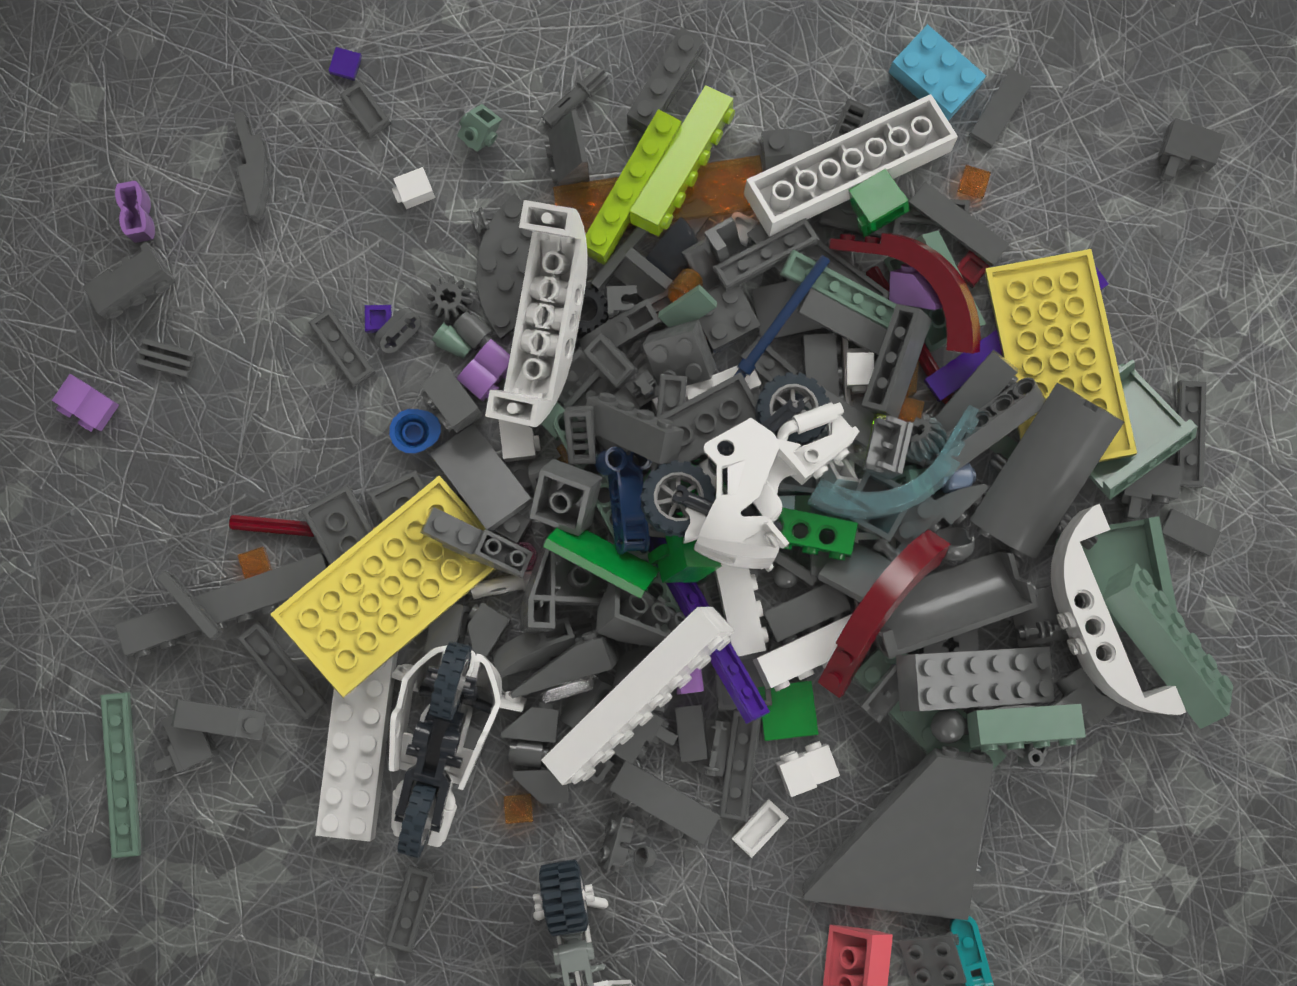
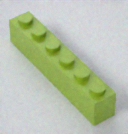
M705 85L631 208V224L658 237L663 229L667 230L673 219L672 213L676 207L680 208L685 200V191L688 186L693 187L698 177L697 171L701 165L705 166L710 158V149L713 144L717 145L723 135V127L725 124L729 125L733 120L735 110L733 109L732 97Z
M659 109L657 110L586 233L588 257L603 265L607 263L630 223L631 208L681 127L682 121Z

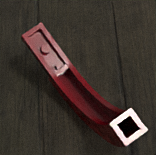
M882 233L881 238L865 236L864 241L855 240L856 235L840 234V238H830L829 249L889 256L901 260L916 269L931 284L941 301L947 323L946 350L971 354L980 352V323L974 299L959 272L939 252L916 239L892 233Z
M928 529L913 540L892 561L864 596L836 641L837 647L818 680L820 685L838 698L845 694L868 650L887 620L908 593L928 573L940 565L951 545L949 542Z

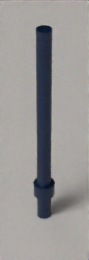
M821 255L746 359L743 358L738 364V370L734 376L741 372L745 379L747 375L750 376L756 368L754 365L830 263L827 257Z

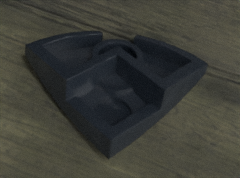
M680 217L645 259L689 292L696 280L682 251L698 243V239L688 222L683 217Z

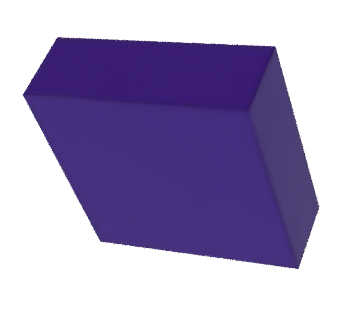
M336 47L328 70L329 73L355 81L362 59L361 53Z
M365 305L366 333H377L392 317V305Z

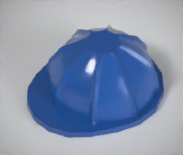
M407 409L399 412L393 418L389 435L392 443L400 451L416 454L426 450L439 439L441 424L439 419L428 411Z

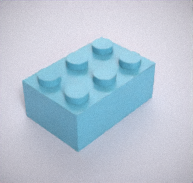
M928 24L895 58L888 72L918 99L931 94L948 121L979 89L986 78L982 71Z

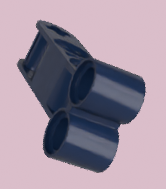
M611 447L597 455L595 467L600 474L608 476L616 550L618 554H624L626 551L647 553L650 546L648 522L641 509V493L644 484L642 471L650 467L652 461L630 450L625 452L620 447ZM633 455L638 458L639 466L634 463ZM608 456L613 458L614 467L609 464Z

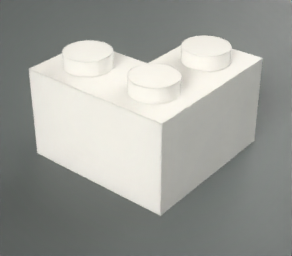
M820 741L805 746L806 751L800 754L791 751L780 756L781 761L776 762V766L789 796L793 797L817 788V784L840 776L828 744L821 745Z

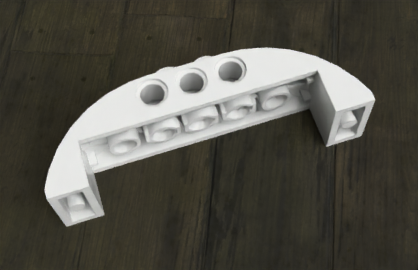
M524 200L519 228L532 231L507 376L504 391L490 390L485 416L537 427L545 420L555 406L571 366L586 287L587 242L584 226L576 209Z
M1100 504L1079 511L1061 533L1051 562L1052 592L1059 612L1057 620L1063 630L1066 629L1070 639L1067 640L1071 653L1077 655L1083 670L1091 681L1105 695L1117 703L1148 713L1172 715L1186 713L1176 686H1157L1144 692L1141 691L1080 544V541L1110 530V527ZM1075 597L1078 600V606L1075 605ZM1086 623L1088 624V627H1089L1088 632H1087L1086 629H1085V624H1086ZM1096 649L1099 650V657H1098V658H1097V656H1096Z

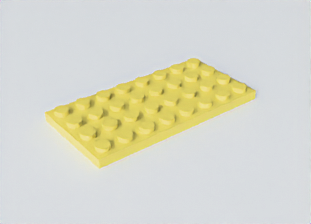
M1088 249L986 268L985 275L1002 355L1018 369V373L1015 375L1019 378L1017 382L1023 378H1033L1045 399L1048 398L1055 385L1059 383L1124 421L1099 462L1135 456L1137 454L1092 250ZM1037 413L1018 426L1020 440Z
M440 476L435 478L271 613V617L342 698L346 697L495 570L492 567L443 547L442 543L420 533L433 507L480 530L485 529L473 512Z

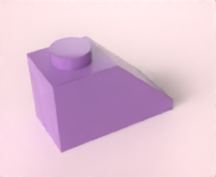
M903 264L900 269L890 271V301L895 304L931 310L943 308L931 284L916 269L908 264Z

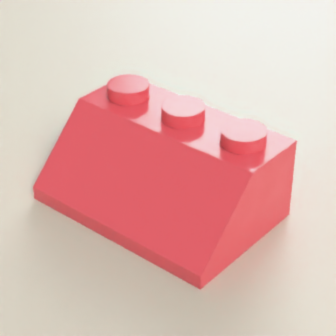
M829 925L823 986H887L893 934L865 928Z

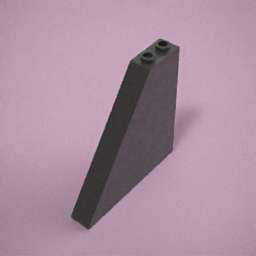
M944 746L942 749L934 748L803 883L804 900L968 920L993 770V762L986 752H981V750L962 752L951 746Z

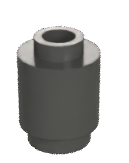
M468 311L463 313L453 325L458 335L474 350L482 349L490 339L493 340L491 337L493 331L475 314L471 315Z
M511 740L509 762H514L516 766L541 768L543 763L541 759L549 753V747H544V742Z

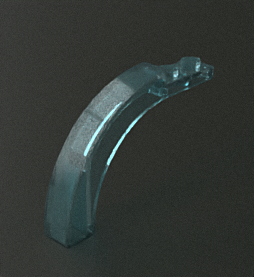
M971 405L966 408L933 464L911 482L886 491L860 492L845 489L822 478L807 504L825 513L850 519L888 517L919 505L938 491L960 465V462L951 457L952 455L958 457L963 449L965 442L961 440L966 431L970 434L973 432L979 422V419L975 417L979 410Z

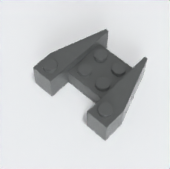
M550 534L543 538L521 602L520 632L548 633L555 629V605L599 607L609 584L608 581L544 548L543 545ZM608 535L605 538H603L604 540L614 544L611 535Z

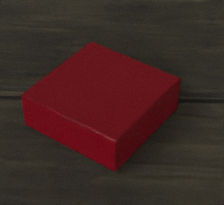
M969 251L957 265V268L965 283L973 288L985 274V269L990 268V266L973 252Z

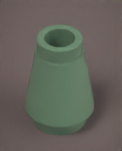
M443 323L431 339L436 343V347L462 359L465 358L472 348L458 335L451 324L447 326Z

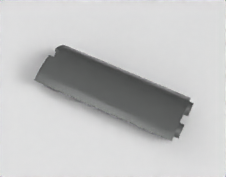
M1057 383L970 520L979 526L977 531L987 538L994 536L1009 545V550L1021 558L1026 554L1036 559L1124 421L1107 410L1091 403L1073 390Z
M1001 549L926 575L908 593L877 635L875 644L887 658L891 659L896 657V655L917 650L1038 607L1036 600L1038 592L1030 580L1020 578L1018 572L1020 565L1016 555L1011 551Z

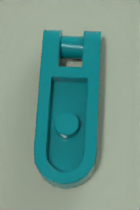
M970 915L968 920L952 918L949 924V931L953 934H958L959 945H956L967 980L963 985L994 986L976 921ZM980 969V975L972 977L970 971Z

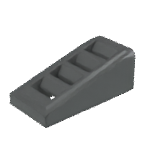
M848 98L829 141L841 136L840 130L848 133L857 129L843 123L844 120L858 125V128L865 125L872 108ZM848 111L851 112V113H854V114H856V115H858V116H861L862 118H859V117H857V116H854V115L848 113Z
M593 406L567 407L564 411L569 465L596 464ZM586 416V420L573 421V417ZM587 427L585 432H574L573 428ZM574 439H588V443H574ZM589 449V454L575 455L574 450Z

